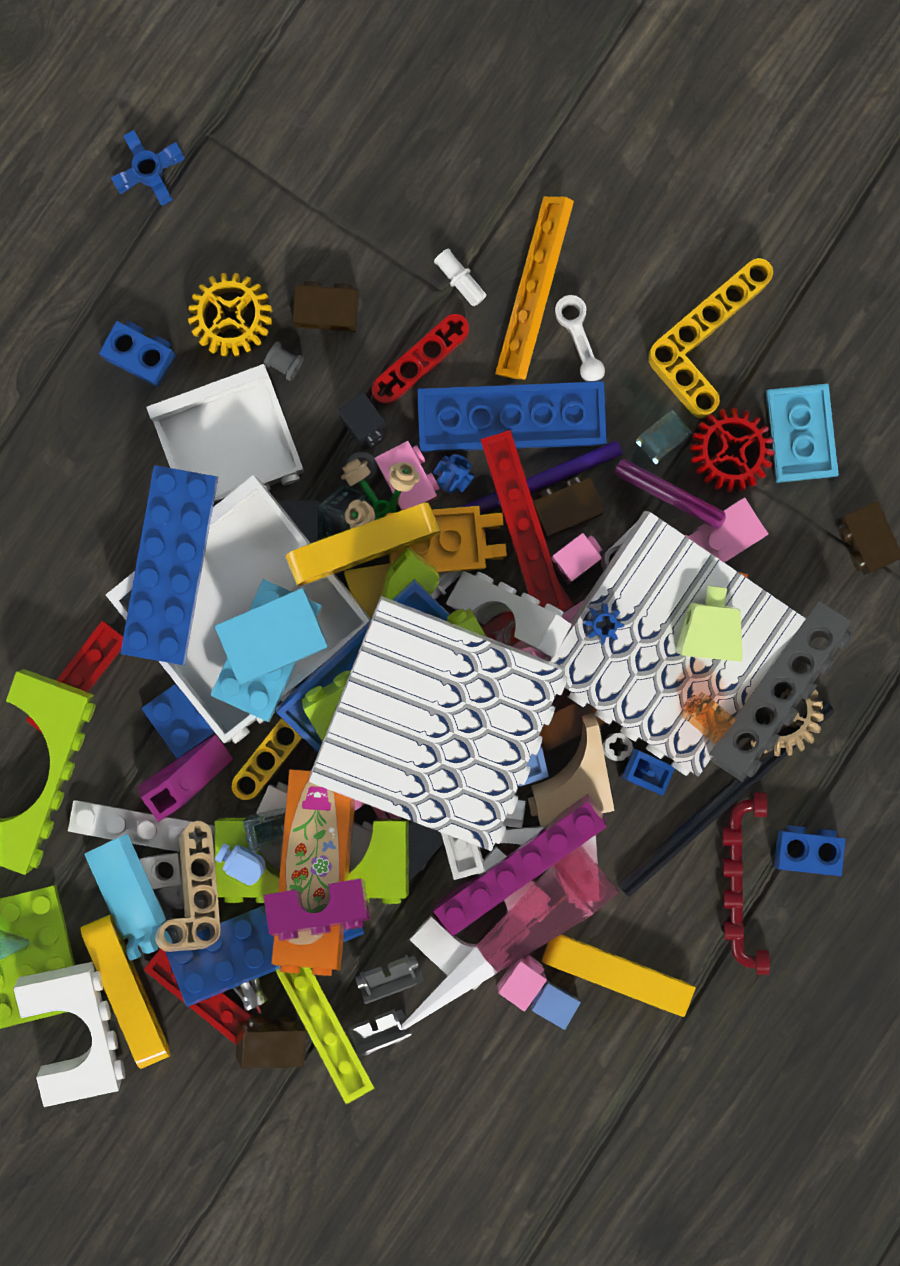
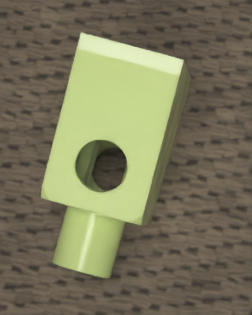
M708 585L705 604L690 602L677 642L676 653L683 656L742 662L741 612L738 608L725 606L726 587Z

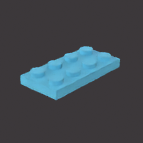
M263 579L249 611L292 592ZM309 600L316 617H318L322 605ZM227 658L210 695L264 721L270 722L297 662L239 685Z

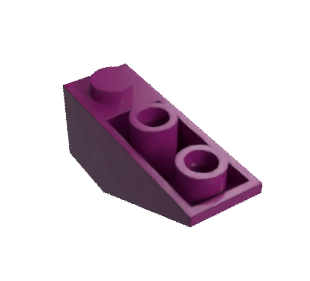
M214 734L138 785L140 797L159 822L185 805L228 765L233 758L219 737Z

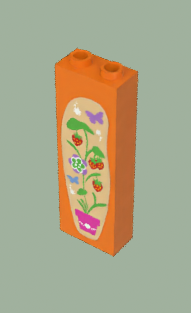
M289 770L278 893L298 890L301 892L304 908L309 913H318L324 910L329 903L330 892L328 884L348 881L355 799L310 783L309 775L311 771ZM343 925L330 927V933L311 935V930L298 932L299 938L279 941V936H274L272 965L280 966V972L299 974L300 967L313 968L312 975L332 976V970H341L344 937Z

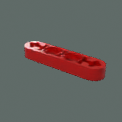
M451 314L434 327L374 381L372 385L374 399L379 404L391 405L402 397L465 341L469 333V324L466 318L459 314ZM451 322L454 325L461 323L462 335L452 334L447 339V342L451 345L446 347L443 339L436 334L441 332L444 337L450 331L448 324ZM431 341L437 342L441 347V353L435 358L427 357L423 352L426 343ZM405 362H413L417 365L418 372L413 378H405L401 375L400 368ZM395 372L398 380L405 384V386L400 388L397 383L391 389L393 394L391 397L387 395L380 397L378 395L381 392L379 385L382 383L385 386L390 385L394 381V378L390 375Z

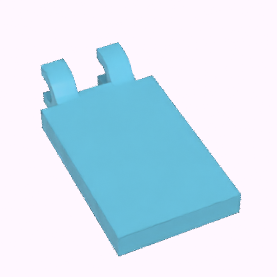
M128 833L85 853L84 855L122 940L128 938L126 953L129 961L141 956L138 946H140L143 954H149L158 950L155 933L162 923L167 920ZM164 931L165 939L167 942L172 943L170 935L167 931Z

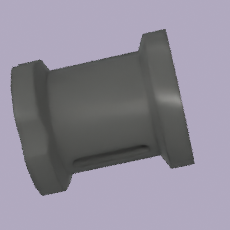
M277 341L268 352L264 365L267 368L273 367L286 375L288 381H291L299 371L304 357L293 355L283 349L282 344Z

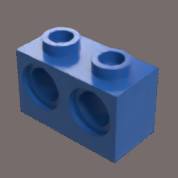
M116 321L99 354L106 361L159 387L176 356L169 349L171 344L156 335L153 340L142 334L144 329L130 321H127L125 325ZM123 338H131L133 340L132 347L125 352L119 351V342ZM149 353H160V361L156 365L147 366L145 364V359Z
M787 825L786 831L778 830L774 860L775 868L842 876L845 838L837 837V831L818 829V834L805 833L806 827ZM797 839L801 843V851L797 856L791 857L787 852V845L790 841ZM824 843H829L832 847V855L827 860H821L818 855L819 847Z

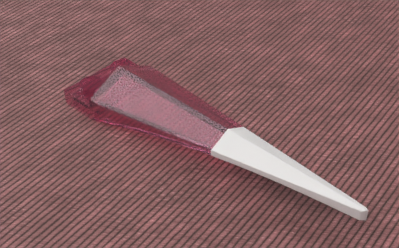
M579 846L540 876L491 931L402 1024L401 1030L410 1027L590 917L615 897L619 890L583 846Z

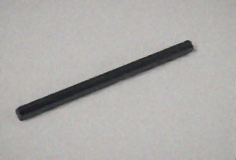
M821 700L823 708L816 711L824 715L823 721L815 722L819 726L834 713L833 707L826 700ZM791 727L782 736L790 735L796 732L800 727ZM774 748L766 754L763 753L759 758L762 763L753 777L750 778L747 775L743 782L734 778L619 882L618 886L628 897L633 895L787 756L786 748H780V756L774 755Z

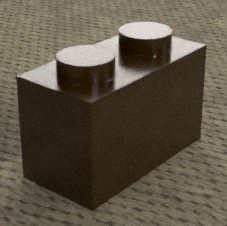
M304 281L303 285H296L293 310L294 327L356 333L359 305L358 290L353 289L352 285L343 283L334 284V288L322 287V283L316 281Z
M578 476L564 483L566 488L554 492L553 488H549L535 495L537 500L533 501L546 539L605 513L591 477L583 480L582 476Z
M878 501L838 519L840 523L837 526L838 533L844 543H849L853 551L850 554L852 563L857 571L862 570L863 575L900 560V547Z
M282 1016L279 1020L250 1017L246 1021H238L235 1057L241 1069L304 1067L307 1030L300 1019L292 1016Z

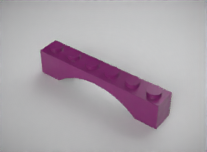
M586 794L561 812L552 822L507 857L485 872L460 884L436 901L433 912L453 937L607 827V818L589 794Z

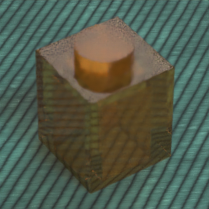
M700 692L698 695H692L683 706L684 712L681 714L683 719L714 744L718 743L736 721L733 716L703 692Z

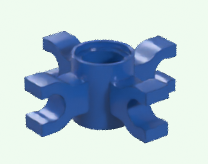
M134 130L124 135L123 137L134 158L132 160V168L111 177L118 192L122 194L141 182L146 186L152 187L161 206L173 201L162 179L165 168L185 159L178 144L175 142L160 153L155 154L144 149ZM146 163L156 164L154 171L150 174L141 173V168Z

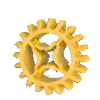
M221 273L222 282L217 283L216 279L212 276L209 278L212 285L210 288H207L204 284L199 285L200 290L204 293L202 296L195 293L192 295V299L199 303V305H189V312L197 315L188 318V322L190 325H198L192 330V333L195 337L203 335L199 340L201 346H206L211 342L209 346L211 353L214 354L221 346V355L223 357H227L229 348H232L235 357H239V347L243 346L245 351L250 353L252 350L248 343L253 341L255 345L260 346L262 343L257 335L268 336V330L262 327V325L272 324V319L264 316L272 312V307L267 304L262 305L269 299L266 293L259 294L262 288L258 283L250 288L252 281L250 277L246 276L242 283H240L238 273L233 274L232 281H228L226 273ZM227 292L243 294L242 297L238 296L232 301H226L219 295ZM252 301L255 306V318L251 327H249L243 320V314L248 309L247 305ZM210 303H212L218 310V314L213 320L214 325L208 329L206 312ZM221 306L230 312L235 311L236 318L240 324L229 317L226 318ZM228 329H236L242 334L235 338L217 336L220 332L223 334Z

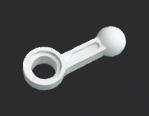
M564 296L556 304V319L572 336L582 362L580 374L583 380L586 382H599L604 376L605 368L601 361L595 359L582 326L586 317V305L577 296ZM567 306H574L579 310L580 314L574 320H567L563 317L562 310Z

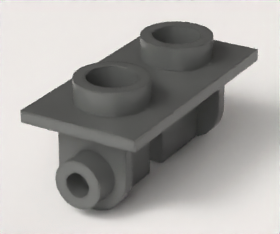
M405 955L404 958L388 963V967L384 969L380 966L366 972H360V976L355 977L358 988L361 990L364 1003L367 1004L424 983L415 955L411 957Z
M394 1008L391 1011L374 1017L377 1024L375 1028L371 1027L369 1020L348 1027V1031H345V1034L358 1057L369 1055L375 1050L390 1044H397L403 1039L412 1036L409 1027L401 1030L402 1024L407 1020L402 1009L396 1011Z

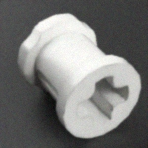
M622 733L607 735L602 744L605 756L614 761H623L626 757L630 756L633 749L632 742ZM617 738H620V743L625 745V750L619 751L618 756H615L614 750L609 749L610 743H615Z

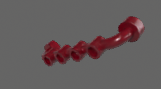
M754 792L753 799L742 800L734 806L730 813L729 827H723V846H729L730 858H723V877H730V890H724V909H730V921H724V940H731L732 954L738 963L744 967L756 969L757 975H770L769 950H756V956H751L745 952L743 946L742 817L749 811H754V817H767V792Z

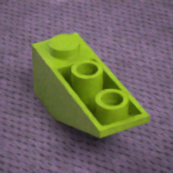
M407 546L388 568L381 596L392 600L414 579L431 595L439 584L438 579L440 576L436 568Z

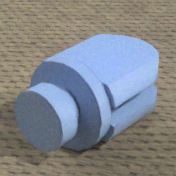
M224 843L215 858L219 863L222 861L226 862L222 870L246 885L256 883L264 872L265 859L242 845L236 844L231 851L229 850L230 846Z

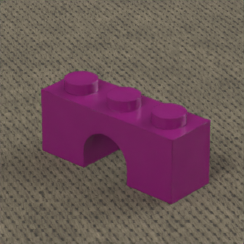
M359 878L328 884L330 892L329 903L324 910L318 913H309L304 908L301 892L298 890L264 895L269 935L279 936V941L299 938L298 932L311 930V935L330 933V927L343 925L344 930L363 927V921L371 920L365 881Z

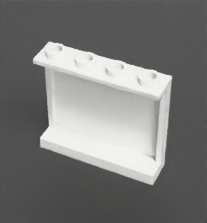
M264 364L146 407L150 419L156 427L170 468L219 477L214 506L252 475L258 477L267 490L270 491V485L282 482L283 486L300 480V474L305 473Z

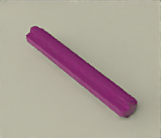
M622 459L617 465L615 471L620 478L715 529H719L725 522L726 514L724 511L630 461Z

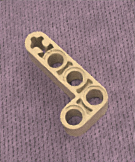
M202 821L191 822L179 835L185 918L168 920L157 929L155 941L158 947L164 951L204 949L215 943L220 936L213 836L211 828ZM194 831L196 836L202 837V840L197 843V846L195 839H189V836ZM197 847V853L190 855ZM192 862L203 864L205 867L204 876L198 877L192 873ZM196 893H202L206 896L208 906L205 909H201L194 904L193 899ZM198 925H205L209 928L211 935L208 941H203L197 936L196 928ZM168 927L176 929L179 934V940L175 944L167 942L164 937V931Z

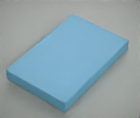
M829 384L766 390L770 437L773 438L771 449L775 451L772 456L775 483L839 476Z
M304 588L214 626L239 685L248 683L329 648Z

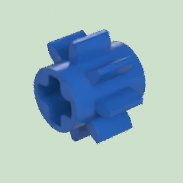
M457 454L452 455L450 458L445 455L433 471L434 474L438 475L436 480L438 486L448 493H455L457 490L464 492L474 478V474L469 472L471 469L470 462Z
M602 603L601 610L597 612L590 607L591 619L582 621L583 624L591 626L587 636L593 638L596 634L599 635V642L601 644L605 643L607 637L617 640L618 637L615 634L617 628L624 627L623 623L616 620L620 611L615 609L609 613L606 603ZM603 616H606V619L611 622V626H606L604 632H602L596 626V623L601 622Z

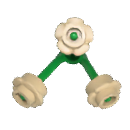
M356 458L342 468L345 473L341 476V479H346L350 486L358 482L373 504L372 507L366 501L361 502L360 500H354L349 504V508L345 512V520L347 524H350L351 529L383 518L386 513H396V506L401 492L410 491L420 479L419 473L412 464L401 462L395 463L390 467L389 482L395 488L390 503L386 500L379 501L364 479L371 473L366 466L368 463L366 460L360 462Z

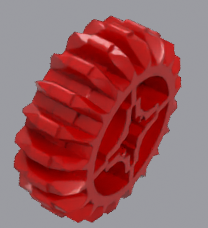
M733 408L730 412V418H728L726 411L721 409L718 412L719 421L713 414L708 415L707 420L710 426L704 422L698 425L699 430L704 434L694 433L692 435V439L700 444H693L689 448L691 452L699 453V455L691 458V463L701 462L702 464L695 473L700 475L706 471L709 474L703 481L705 484H708L713 478L716 479L715 490H719L724 482L726 483L727 493L733 491L734 483H736L738 490L742 492L746 489L745 480L751 487H754L757 484L754 475L763 479L766 473L761 467L770 468L772 466V462L764 457L773 456L775 453L773 449L765 448L766 445L773 442V438H763L762 436L769 428L763 426L759 430L756 427L760 422L759 417H755L752 422H749L750 412L747 410L744 411L741 418H738V410ZM723 427H737L744 430L748 435L736 438L729 431H725ZM714 432L718 437L719 452L714 457L709 458L707 450L708 441ZM754 442L756 458L753 466L749 469L746 464L748 461L745 457V449ZM728 443H731V447L744 443L735 453L736 458H733V454L720 458L728 449ZM729 463L735 470L738 469L741 474H726L715 466Z

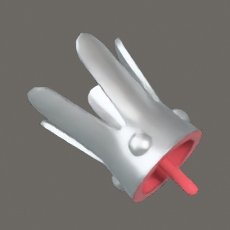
M259 978L251 980V985L247 982L237 986V988H233L242 999L245 1011L256 1007L258 1013L261 1014L259 1005L268 999L261 989Z

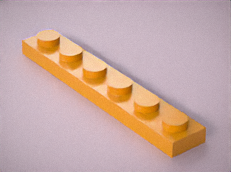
M543 197L495 373L503 378L526 379L574 203L573 200L567 197Z

